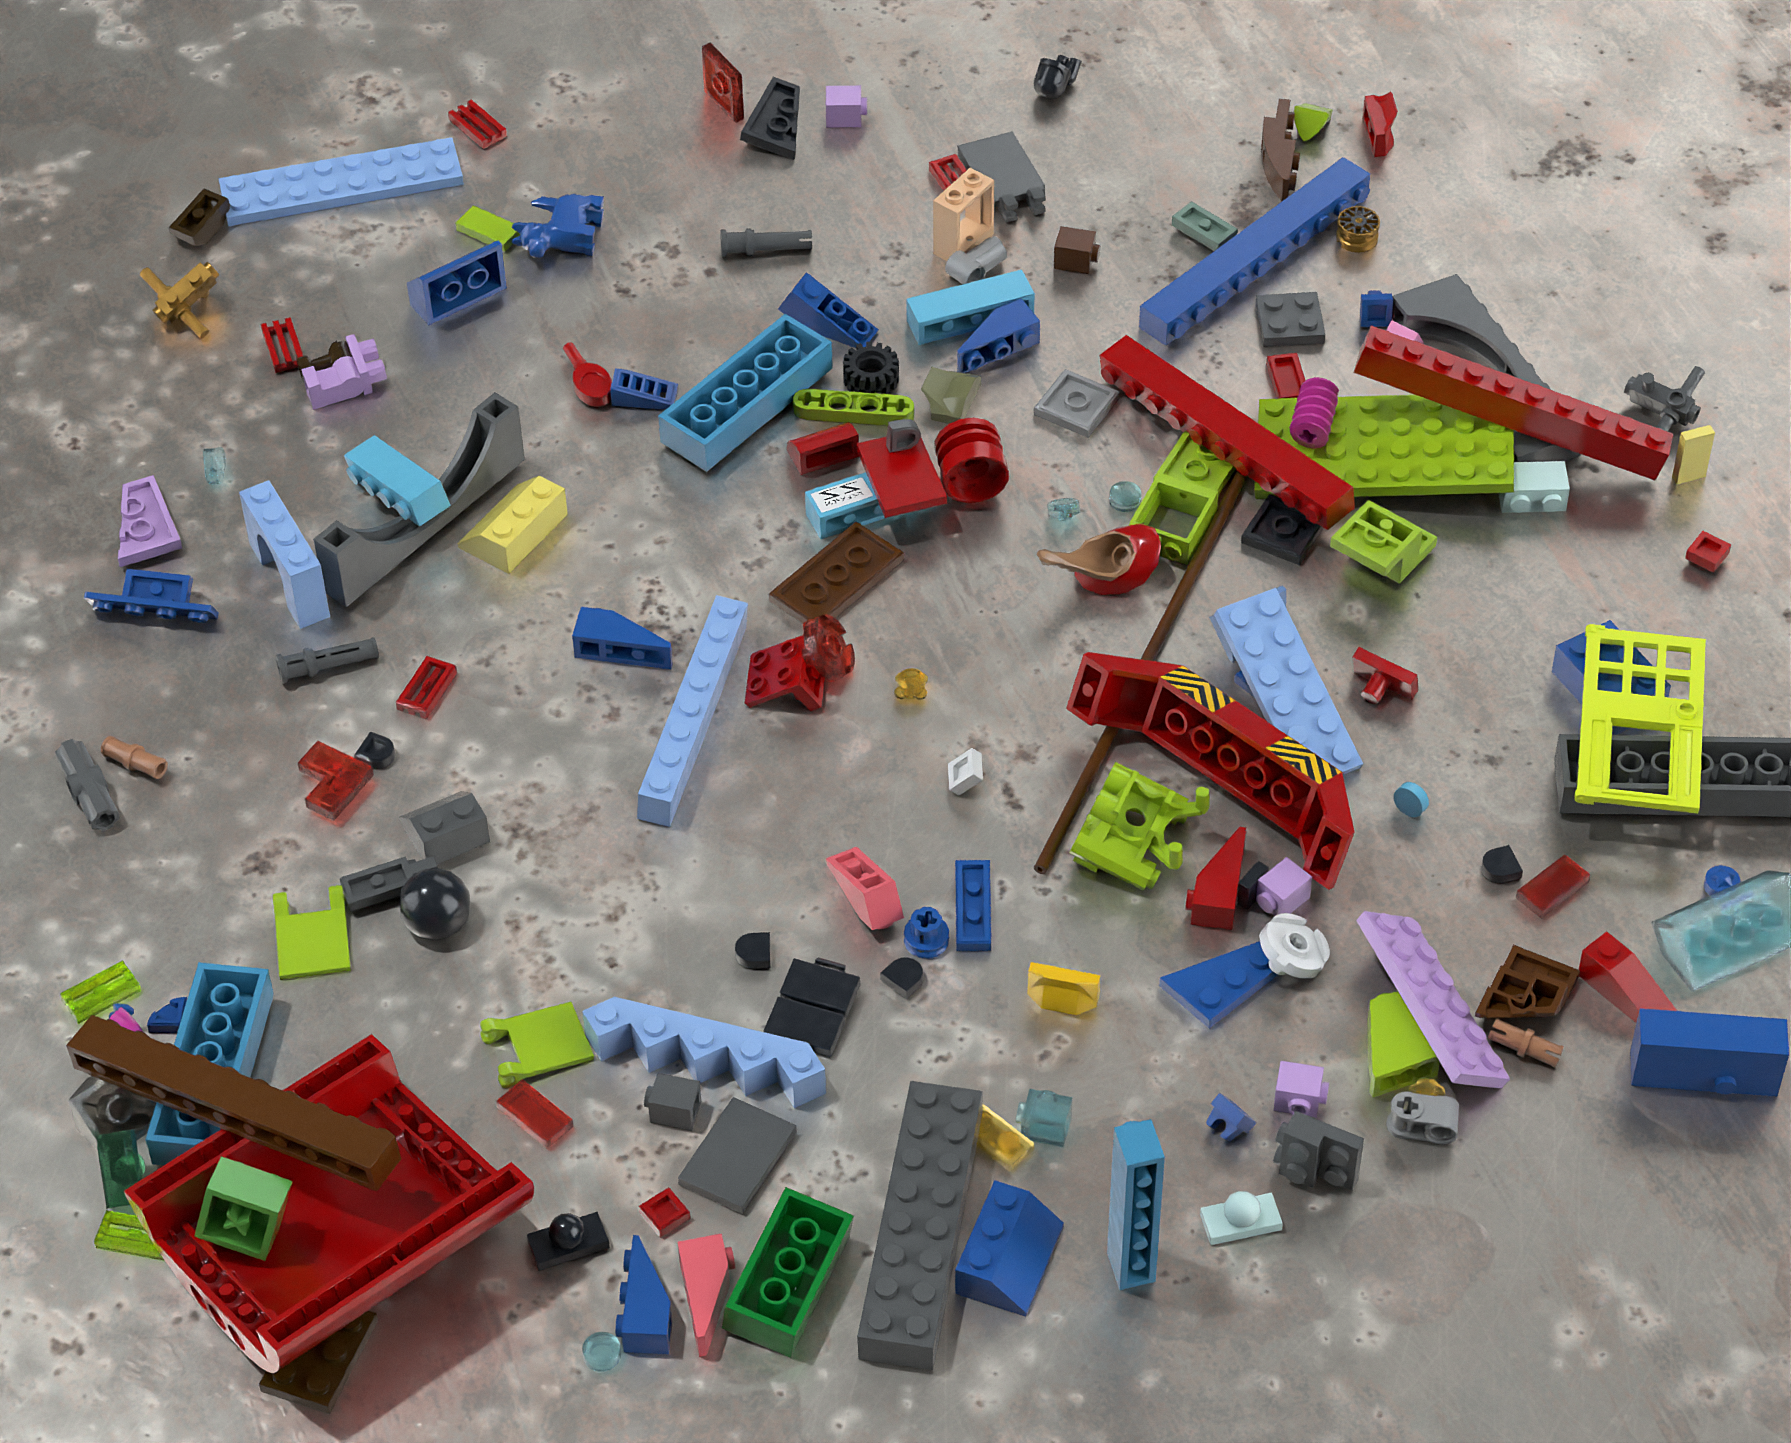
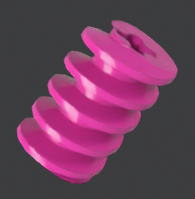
M1314 377L1307 379L1300 387L1289 428L1292 438L1304 447L1321 448L1328 442V435L1331 431L1333 416L1336 412L1335 408L1338 404L1337 395L1339 393L1337 386L1330 380Z

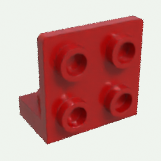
M806 634L751 654L744 703L750 708L792 692L795 698L801 701L810 712L822 708L827 656Z

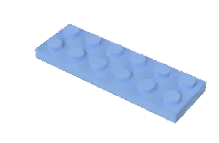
M1274 588L1217 609L1214 616L1265 720L1342 771L1343 775L1360 769L1363 762L1277 589Z

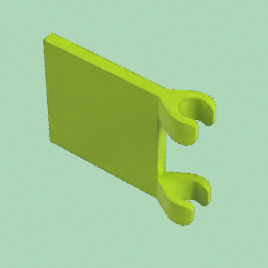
M342 885L329 887L331 910L290 915L287 893L273 894L280 980L351 971L346 905Z
M572 1002L506 1019L487 1018L480 1023L482 1030L480 1036L485 1044L494 1043L508 1034L519 1063L504 1062L498 1066V1081L503 1088L512 1087L528 1077L594 1060V1054Z

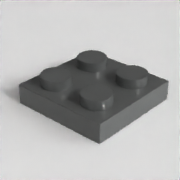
M1317 292L1256 295V309L1263 347L1325 343L1326 334Z

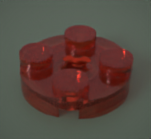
M823 614L803 623L805 647L802 649V657L808 666L814 665L816 670L829 682H834L851 673L855 665V653L852 643L846 645L842 635L847 633L842 624L829 614Z

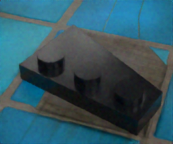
M773 76L742 129L740 140L794 160L796 154L800 86Z

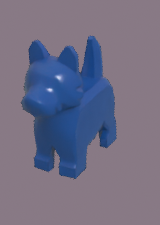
M566 194L558 199L542 196L533 200L531 204L534 207L553 213L548 223L517 222L512 224V229L520 233V236L514 238L512 243L528 250L532 257L541 258L546 250L550 248L593 256L595 243H593L595 226L601 227L604 217V209H601L604 204V196ZM588 223H593L595 226L586 225V224H588Z

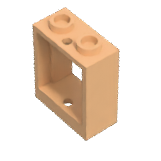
M969 168L933 200V254L945 261H948L950 256L956 251L960 250L967 253L994 234V180L972 168ZM965 210V217L960 221V214Z

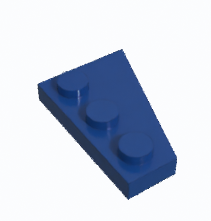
M1260 941L1160 977L1159 987L1210 1029L1279 974L1270 969L1269 959L1263 952Z

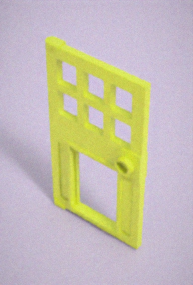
M1587 625L1585 628L1586 649L1575 801L1594 805V802L1698 814L1700 808L1706 639L1607 629L1604 625ZM1600 644L1624 646L1623 663L1600 661ZM1633 647L1656 649V667L1633 664ZM1666 651L1690 653V670L1666 668ZM1598 673L1622 675V692L1598 690ZM1632 676L1656 679L1655 696L1632 694ZM1665 680L1688 682V700L1665 697ZM1612 726L1671 732L1668 795L1609 789Z

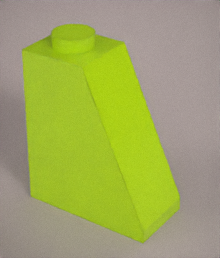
M1399 992L1382 993L1370 1000L1367 1033L1369 1093L1372 1098L1438 1076L1440 1061Z

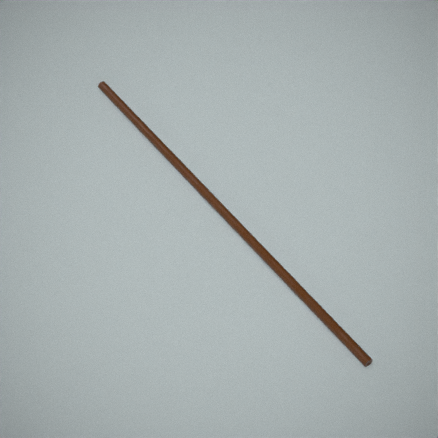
M1238 471L1236 472L1141 657L1142 660L1155 661L1248 476H1243ZM1105 727L1034 865V870L1037 873L1046 874L1120 728Z

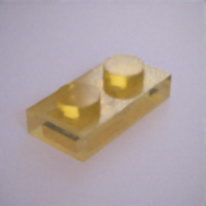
M983 1104L977 1147L1010 1172L1034 1150V1143Z

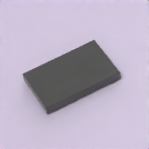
M733 1097L679 1175L678 1185L743 1214L797 1133V1127L793 1123Z

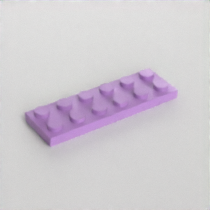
M1364 911L1356 920L1452 1083L1503 1088L1510 1078L1503 1068L1502 1060L1494 1053L1486 1040L1485 1032L1472 1017L1468 1004L1460 997L1453 985V979L1445 972L1437 959L1436 951L1423 936L1419 923L1411 917Z

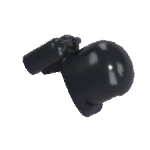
M1058 55L1056 61L1042 58L1034 78L1035 91L1047 99L1059 98L1064 93L1066 86H1070L1076 81L1082 61L1076 58H1070L1069 60L1064 55Z

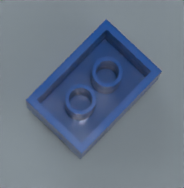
M1611 620L1601 624L1607 629L1619 630ZM1585 632L1556 645L1551 671L1581 705L1586 649ZM1600 644V661L1623 663L1624 646ZM1633 647V664L1653 666L1636 647ZM1598 673L1597 689L1622 692V675ZM1632 676L1631 693L1655 696L1656 679ZM1665 680L1664 696L1669 698L1671 685ZM1612 726V735H1618L1630 728Z

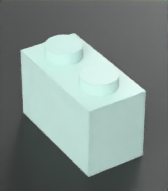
M1565 461L1514 462V493H1499L1502 513L1566 511L1570 487Z

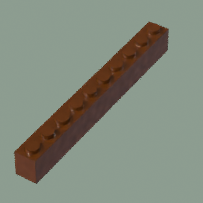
M91 1015L66 1045L74 1069L376 1192L401 1160L396 1137L387 1129H377L362 1123L354 1116H345L332 1111L322 1103H312L300 1098L292 1091H282L270 1086L262 1079H252L240 1074L232 1067H222L210 1062L202 1055H192L180 1050L172 1043H162L150 1038L142 1031L135 1032L122 1027L114 1020H105Z

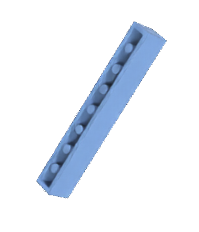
M716 595L638 792L637 819L667 827L671 826L747 628L748 603Z

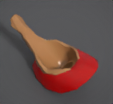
M1142 523L1118 527L1087 539L1079 549L1070 553L1042 549L1036 555L1043 565L1058 566L1061 569L1074 572V576L1086 590L1099 595L1125 594L1143 585L1156 569L1159 562L1161 542L1156 529Z

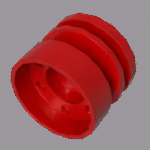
M964 418L948 424L939 431L934 441L935 454L940 467L943 488L949 497L958 502L977 503L995 497L1005 488L1009 481V470L1005 455L1003 454L1000 434L994 424L986 419Z

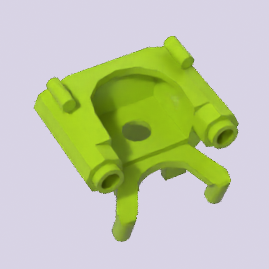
M1115 762L1099 795L1096 797L1094 805L1086 816V820L1069 853L1075 856L1074 862L1095 873L1100 868L1143 891L1145 887L1152 890L1161 871L1155 868L1156 863L1143 857L1146 850L1148 849L1169 869H1179L1183 863V847L1178 842H1172L1169 846L1165 843V827L1169 823L1176 825L1177 822L1184 824L1187 817L1205 814L1210 807L1209 789L1202 786L1198 787L1195 791L1196 801L1188 802V798L1139 774L1135 770L1133 771ZM1128 811L1136 812L1143 815L1145 823L1141 826L1131 825L1126 820L1125 815Z

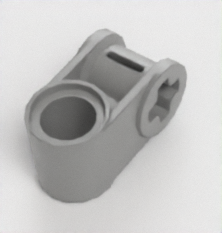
M1411 1092L1398 1093L1391 1102V1113L1386 1123L1387 1129L1393 1136L1400 1139L1429 1141L1435 1144L1452 1143L1458 1137L1459 1103L1448 1096H1431ZM1407 1101V1102H1408L1407 1109H1403V1108H1404V1104H1405V1102ZM1407 1122L1406 1129L1403 1130V1123Z

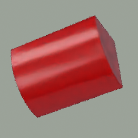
M847 422L787 442L786 450L800 475H804L859 457L857 452L859 434L854 426Z

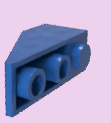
M807 272L778 308L783 314H787L821 336L856 348V345L860 343L863 347H866V342H870L879 330Z
M1022 298L994 309L957 350V372L968 373L972 370H977L982 366L1004 359L1009 355L1040 343V320Z
M633 1235L631 1250L625 1249L623 1269L624 1272H628V1281L621 1282L619 1300L620 1305H624V1314H617L616 1337H622L623 1351L626 1353L669 1355L673 1323L671 1302L639 1235Z

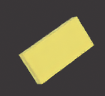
M1711 425L1681 432L1672 474L1676 484L1706 477L1715 436Z

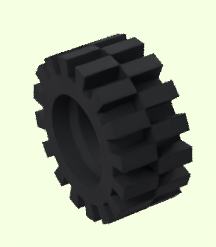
M866 342V347H863L860 343L856 345V350L850 348L848 354L844 355L843 361L845 387L847 386L849 392L877 394L883 392L884 394H890V389L895 390L897 383H899V358H897V353L895 351L891 352V347L889 346L882 349V343L878 342L876 347L872 346V342ZM868 368L879 369L880 371L868 373L862 370Z

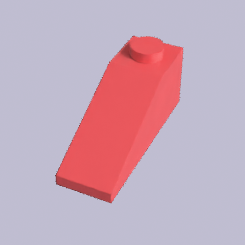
M858 847L826 858L827 866L858 917L871 930L886 929L892 926L895 921L904 918L895 881Z
M722 1233L677 1242L679 1263L699 1357L707 1356L730 1287L729 1270L735 1269L732 1247H724Z

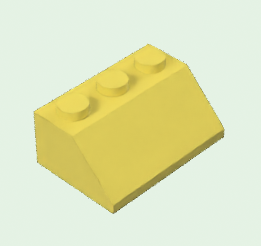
M541 476L517 484L457 543L458 548L510 574L568 515L565 488Z

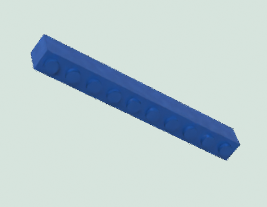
M1345 157L1339 159L1141 304L1139 328L1165 346L1176 338L1182 337L1188 329L1196 323L1202 322L1212 311L1222 307L1227 300L1238 292L1244 291L1250 283L1258 277L1264 276L1278 262H1283L1289 254L1297 248L1303 247L1309 239L1319 232L1326 230L1328 225L1338 219L1339 214L1344 209L1364 202L1370 193V173Z

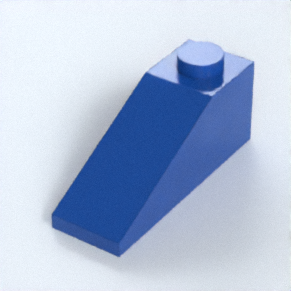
M589 607L580 608L572 635L575 658L672 669L673 662L670 642L613 610Z

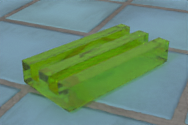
M122 960L61 992L60 997L64 1005H67L71 1015H74L75 1021L80 1024L89 1019L91 1015H97L112 1007L113 1004L119 1003L140 992L141 988L139 982ZM124 975L123 977H121V978H119V979L113 981L112 983L106 985V984L109 983L110 981H112V980H114V979H116V978H118V977ZM91 991H93V993H91V994H89V995H87V996H85V997H83V998L77 1000L76 1002H74V1000H76V999H78V998H80V997H82V996H84V995L90 993Z
M106 1210L94 1239L96 1248L165 1261L148 1234L142 1233L141 1230H144L137 1216ZM110 1224L134 1229L124 1230L109 1226Z

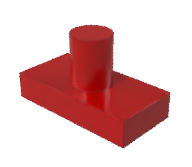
M1358 647L1352 656L1354 673L1369 679L1361 692V696L1371 704H1378L1387 689L1413 700L1419 690L1417 674L1361 647Z

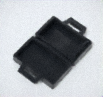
M819 957L815 959L814 964L794 958L781 987L780 997H777L763 1031L807 1042L814 1053L831 1057L845 1024V1018L848 1017L861 985L860 977L845 973L846 965Z

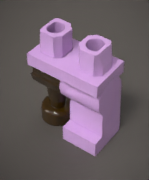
M353 334L345 336L346 341L337 342L336 340L333 342L326 355L310 360L307 355L296 358L313 410L356 397L362 392L364 395L373 393L372 383L387 379L382 359L376 360L379 359V354L374 339L358 343Z

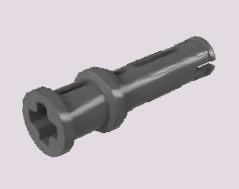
M746 228L745 232H726L725 229H721V256L726 257L728 253H746L747 256H752V254H755V251L812 250V241H799V239H811L812 231L754 233V230H751V228Z
M372 637L371 639L313 651L312 648H304L301 653L287 656L277 654L275 656L280 680L284 684L288 682V679L304 675H308L310 678L315 677L319 670L379 658L376 640Z

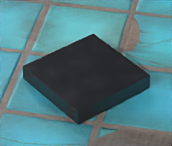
M1269 494L1243 532L1241 543L1300 566L1324 528L1317 523L1310 522L1303 513L1294 507H1288L1281 498Z

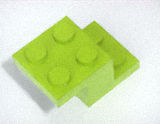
M1368 500L1331 537L1330 547L1400 584L1435 548L1437 536Z

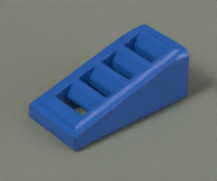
M615 368L611 384L612 406L666 410L676 402L678 383L630 370ZM661 392L666 393L665 398L660 397Z

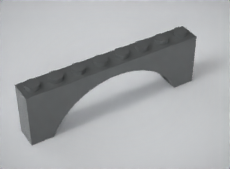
M1458 274L1392 296V321L1419 333L1421 338L1444 342L1466 350L1483 360L1494 370L1550 389L1549 385L1544 383L1536 374L1533 365L1528 363L1520 354L1517 345L1512 343L1505 335L1501 325L1496 323L1489 315L1486 306L1477 300L1470 286L1465 284ZM1514 430V462L1568 461L1581 456L1579 453Z
M494 392L473 409L461 445L449 466L439 478L451 506L423 525L418 526L410 519L405 520L398 516L374 528L353 529L336 520L313 540L316 556L321 564L326 594L345 607L350 605L522 463L525 457L518 406Z

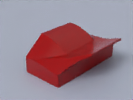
M1391 91L1382 96L1367 95L1364 97L1362 119L1374 157L1386 156L1394 146L1391 127L1398 110Z

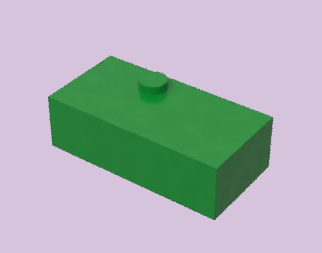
M785 1187L725 1305L722 1329L791 1358L850 1238L854 1215Z

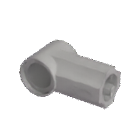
M993 236L967 253L960 250L953 253L946 263L945 271L961 284L982 280L987 271L1007 258V250L1003 246L1002 241Z

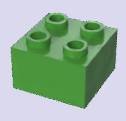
M221 1156L206 1188L194 1237L266 1261L280 1229L292 1181Z

